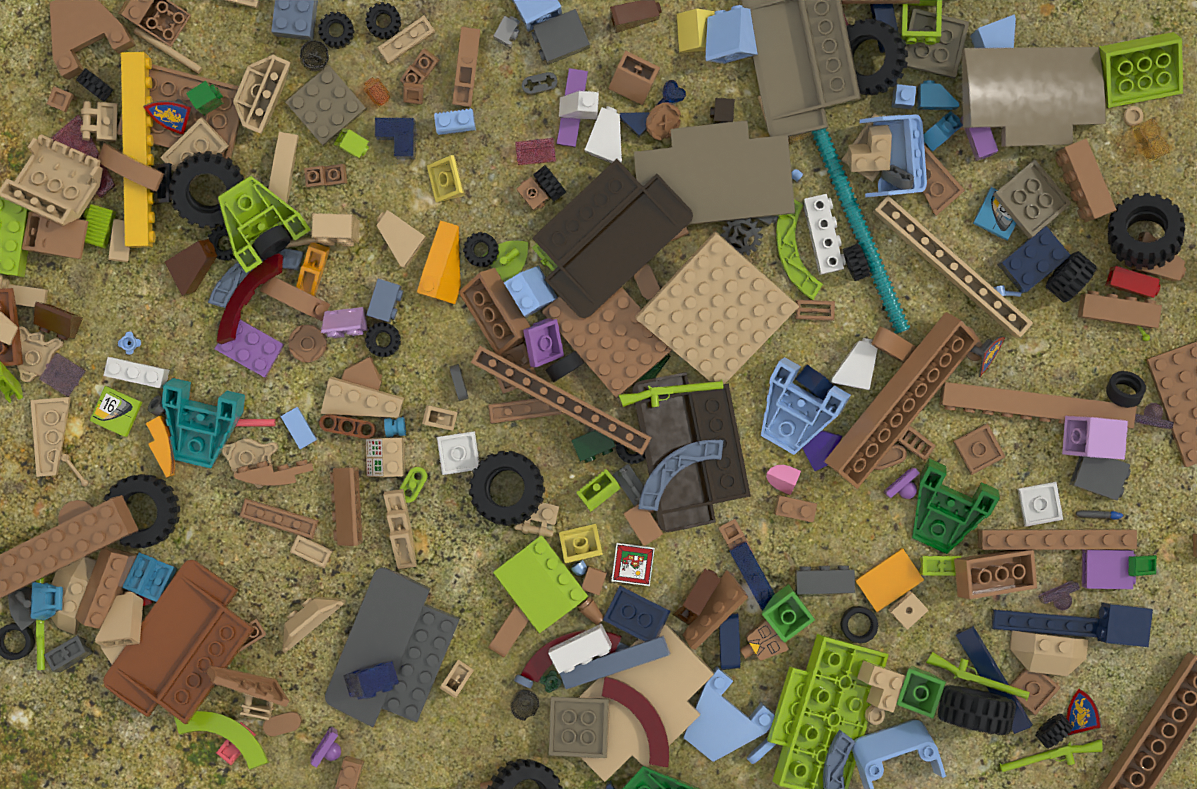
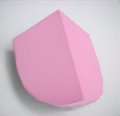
M776 465L770 468L766 478L774 488L791 495L801 471L787 465Z

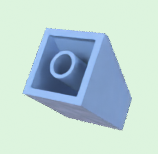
M512 0L528 32L533 30L534 25L562 14L561 5L558 0Z
M737 5L731 7L730 11L719 10L714 12V15L708 17L706 61L725 64L758 55L750 9Z
M1015 15L978 28L970 36L974 48H1014Z
M539 266L520 272L504 282L525 318L558 298L552 287L544 280L546 277Z

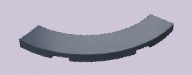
M283 249L279 252V254L283 255L282 268L299 271L304 252L292 249ZM237 262L218 281L208 303L226 308L238 285L252 270L246 273Z
M723 440L694 442L675 450L665 457L648 477L640 496L638 509L658 511L662 493L668 482L679 471L690 464L709 459H721Z
M841 730L834 737L826 756L823 774L824 789H845L843 768L856 742Z

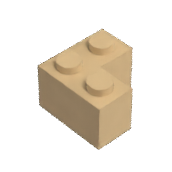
M888 125L868 126V144L848 145V164L851 172L890 170L892 134Z
M863 660L857 679L872 685L866 702L877 708L894 712L906 676L897 671Z

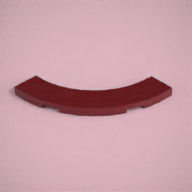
M278 253L264 260L238 285L222 315L217 334V343L224 344L236 339L243 306H247L250 299L256 293L254 290L259 285L265 284L271 278L282 273L283 255Z
M587 630L572 631L544 644L529 659L521 676L538 683L544 672L553 664L548 654L549 649ZM605 631L612 643L609 653H613L616 651L622 636Z
M605 676L602 696L621 703L637 717L645 730L649 742V764L668 768L670 757L668 737L663 721L655 707L642 693L625 682Z

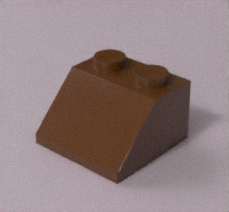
M36 301L34 324L39 326L38 330L49 334L50 331L57 333L56 337L66 341L68 338L75 339L83 317L53 305Z

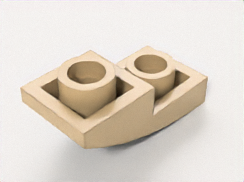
M114 219L108 260L128 263L130 248L125 246L124 220Z

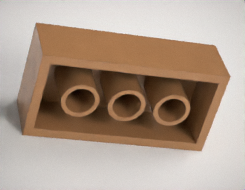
M1087 138L1055 152L1057 155L1055 160L1058 166L1062 167L1064 172L1063 179L1070 186V196L1077 203L1079 208L1077 212L1081 220H1084L1086 223L1116 210Z
M1006 550L954 558L958 597L975 599L1037 588L1034 550Z

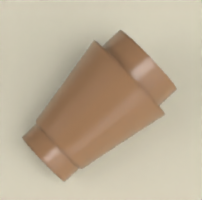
M588 596L577 605L578 611L595 625H598L603 620L604 616L593 598L590 599Z

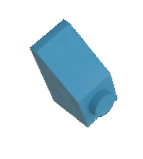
M927 80L918 86L917 110H956L959 108V102L941 84H935V81Z

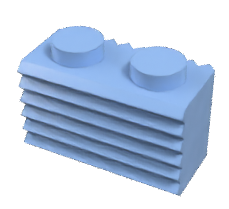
M471 108L469 110L462 109L461 111H450V113L447 111L446 113L439 112L434 114L438 135L476 130L474 112Z

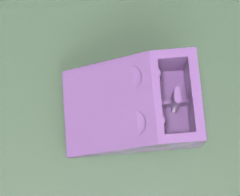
M364 307L325 311L321 332L327 334V337L342 338L345 337V333L347 335L359 336L364 335L363 331H368L366 309Z

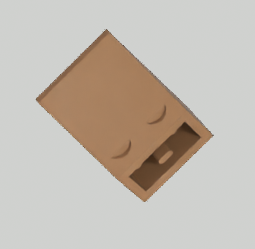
M126 0L118 12L119 15L169 47L173 45L191 16L170 0Z
M29 212L22 250L42 255L81 259L89 221L77 219L63 226L37 213Z

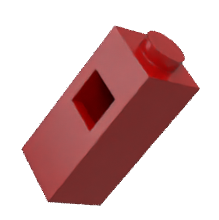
M1113 266L1110 267L1105 286L1151 299L1155 298L1160 291V279Z

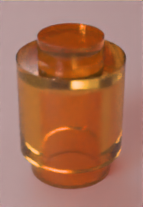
M372 77L364 83L366 87L363 90L372 102L379 107L391 99L390 92L379 78L374 79Z

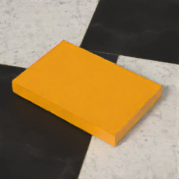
M903 548L855 579V582L876 612L924 581Z

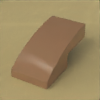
M736 519L719 527L737 562L754 553Z

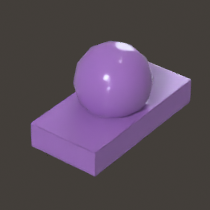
M911 467L886 488L884 494L888 498H892L898 492L904 499L913 498L916 495L917 487L911 480L920 474L919 471Z
M332 726L329 728L310 757L311 765L317 768L323 757L329 761L337 760L340 757L341 747L334 742L338 736L337 729Z

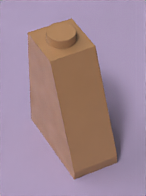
M1142 232L1138 237L1140 242L1158 240L1149 232ZM1175 255L1171 262L1166 261L1165 266L1160 268L1157 265L1152 270H1147V267H1142V270L1136 269V266L1132 265L1130 270L1175 282L1180 281L1184 277L1186 267H1184L1185 261Z

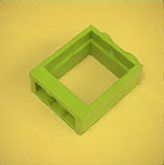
M920 0L916 4H901V38L905 40V43L908 45L916 43L935 45L939 43L942 25V0ZM908 6H936L935 32L907 31Z

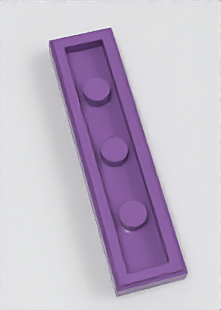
M569 68L565 96L578 91H585L588 71ZM561 117L557 145L576 148L580 119Z

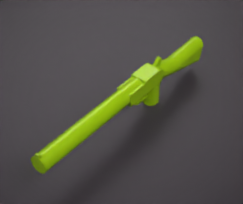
M721 379L718 382L654 388L648 386L649 389L634 394H619L618 396L622 407L651 397L652 407H659V401L661 400H659L658 395L669 394L670 396L673 393L723 389V381Z
M44 578L36 582L44 584ZM36 620L37 670H45L44 621Z
M932 652L926 661L927 664L950 671L955 675L954 679L959 677L1024 698L1026 701L1028 700L1030 694L1028 691L978 676L977 671L976 675L966 672V668L969 667L967 666L969 660L961 658L959 667H956Z
M1102 739L1084 745H1071V742H1069L1067 745L1056 747V749L1005 764L999 763L1002 772H1006L1046 759H1055L1065 755V759L1056 761L1066 760L1068 765H1073L1075 761L1072 753L1102 752Z

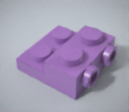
M544 319L534 323L532 327L523 330L530 367H538L564 356L557 319Z

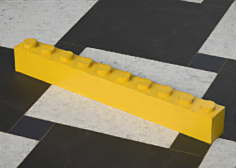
M121 52L123 154L144 165L151 166L154 165V156L151 154V146H153L154 140L153 135L150 134V127H153V119L148 115L143 106L153 102L152 96H150L152 78L149 77V69H152V60L145 52ZM123 177L125 246L129 248L153 247V243L156 240L155 231L152 229V223H155V213L152 212L154 193L151 189Z

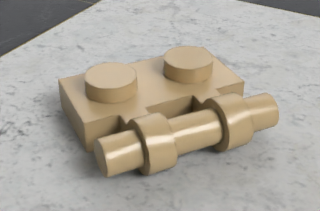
M84 101L83 108L81 109L83 125L80 127L82 140L88 141L90 140V133H96V141L116 142L117 103L97 102V109H92L91 102ZM91 117H97L96 125H91Z
M543 502L539 504L537 513H533L528 521L525 520L524 524L515 526V530L522 531L524 534L532 533L539 536L542 535L543 538H552L554 531L547 529V524L555 525L559 506ZM530 521L542 522L541 528L531 526Z

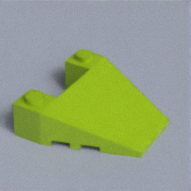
M251 175L218 196L233 255L246 273L262 263L251 245H253L256 238L268 229L283 225L294 241L311 230L300 213Z

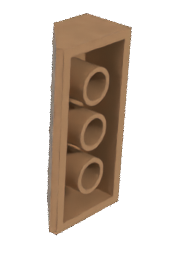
M495 268L480 272L459 291V294L497 355L500 356L525 341L523 330L531 326Z
M359 467L333 468V472H330L331 484H334V491L331 492L332 503H335V510L332 511L333 522H336V530L333 531L334 541H337V546H358L363 543Z
M110 547L100 550L75 616L81 624L98 629L101 628L116 596L124 594L125 589L122 586L137 554Z

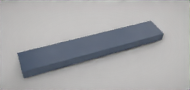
M664 636L592 659V661L585 665L580 663L574 666L575 669L568 673L561 672L560 676L565 689H569L669 656L671 653Z

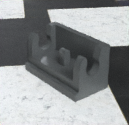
M77 635L46 653L44 656L52 672L61 673L93 654L92 649L85 645L87 640Z

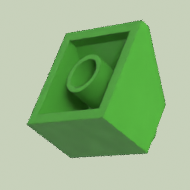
M789 584L773 595L761 613L784 643L815 621L811 612Z
M911 666L908 669L896 705L933 719L946 681L930 672Z

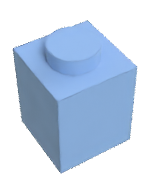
M897 84L893 89L891 107L911 109L915 104L916 86Z

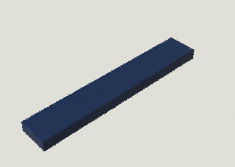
M993 609L992 629L1097 638L1096 631L1100 618Z
M971 626L958 632L956 637L981 677L1009 685L975 627ZM987 687L990 693L1015 701L1016 711L1012 725L1014 734L1031 728L1033 724L1015 695Z

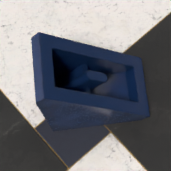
M650 112L620 113V121L640 138L647 131L646 120Z
M806 365L795 378L802 386L823 401L829 390L834 386L824 375L809 365Z

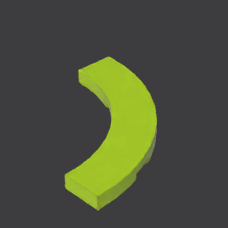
M794 199L795 214L778 216L776 226L777 251L783 269L790 281L806 297L814 300L823 284L811 275L799 257L795 231L799 214L804 205Z
M196 711L189 723L184 724L174 716L180 735L206 731L216 733L228 739L242 753L250 770L269 763L259 741L246 727L229 717L213 712Z

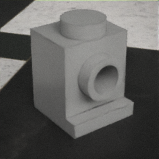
M504 16L494 34V40L511 49L513 46L511 40L515 41L520 32L518 30L520 21L512 16L510 18Z

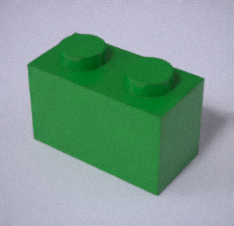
M207 81L186 93L195 109L204 116L224 104L221 100L223 95L218 87H215L214 84L210 85Z

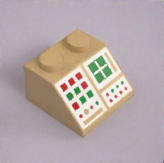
M404 437L366 438L367 477L405 476Z

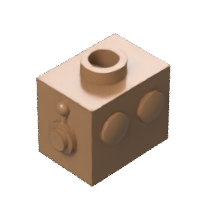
M532 177L522 181L521 185L516 188L517 192L534 212L538 208L542 209L549 200L546 191L541 189L539 183Z

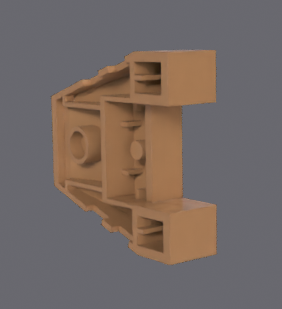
M54 0L50 2L53 60L61 76L67 80L81 74L84 70L75 52L107 37L112 49L118 54L136 46L128 29L99 0Z

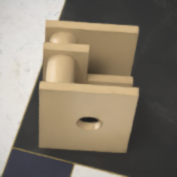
M911 591L906 592L888 609L907 630L929 611Z
M244 693L246 697L244 704H242L243 710L240 712L241 715L266 720L273 716L274 706L272 702L267 701L266 705H252L254 696Z

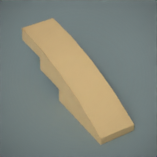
M279 132L269 190L288 203L299 136Z
M404 490L384 491L383 496L387 508L386 516L397 569L416 567L415 548Z

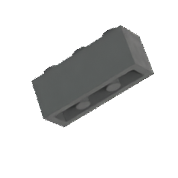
M829 565L819 566V569H811V566H799V569L795 570V593H855V570L849 568V565H838V569H830Z

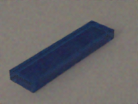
M744 541L729 549V552L763 611L775 593L747 542Z

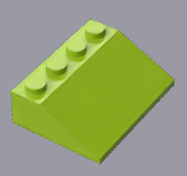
M1171 32L1099 46L1104 93L1108 108L1183 94L1182 38L1176 33Z
M542 535L534 539L492 572L539 634L588 597Z

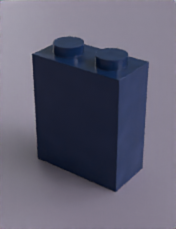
M1101 602L1099 626L1096 631L1097 641L1149 647L1153 609Z

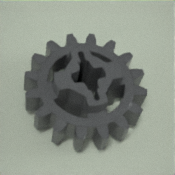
M752 218L727 221L728 225L723 226L726 232H722L721 236L725 237V240L740 254L743 255L746 252L747 255H750L751 250L755 252L757 250L756 245L760 246L762 243L758 240L763 237V234L759 233L762 227L756 226L758 220L752 222ZM734 226L735 232L730 235V230ZM740 231H741L742 234H746V236H745L744 239H743L742 236H740V237L738 236V234L740 233ZM754 235V241L750 245L749 238Z

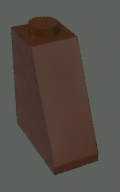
M639 0L610 7V18L615 33L659 20V14L662 13L659 2H655V0Z
M209 239L197 241L165 261L182 296L196 292L217 258L214 245Z
M705 568L701 571L672 615L687 625L693 622L702 612L721 578L710 569L707 570Z

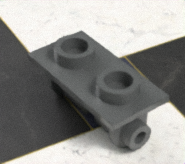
M627 464L615 472L613 476L635 506L639 503L644 485L630 465Z

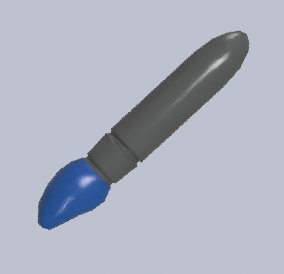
M1080 510L1076 512V515L1082 518H1110L1118 520L1123 517L1122 513L1116 511Z

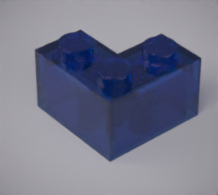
M375 118V138L377 140H394V157L396 159H416L415 119Z
M392 661L383 662L369 668L358 669L343 675L350 697H357L358 700L375 697L376 692L381 690L382 693L394 689V685L399 684Z

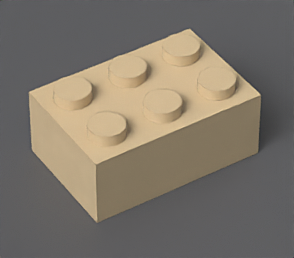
M313 213L312 237L317 242H320V244L335 246V243H340L342 246L353 247L354 243H359L360 220L352 214Z

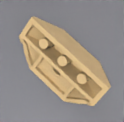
M271 55L247 67L233 100L243 127L262 134L271 119L284 88L291 62Z
M86 556L56 571L51 585L63 587L62 610L57 611L51 617L57 628L74 635L77 633L80 622L75 616L97 560Z
M310 597L302 604L303 609L299 612L294 610L287 616L289 620L284 625L282 651L284 653L289 651L346 603L345 599L316 597L313 600Z
M1011 631L1010 650L1029 672L1068 676L1087 658L1088 639Z

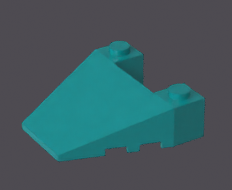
M172 378L163 385L162 406L167 415L166 423L171 433L170 441L174 459L211 469L243 414L245 394L227 390L218 397V406L189 400L191 382Z

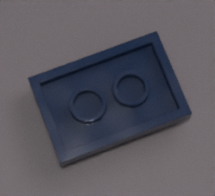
M619 586L603 621L646 642L659 637L671 611Z

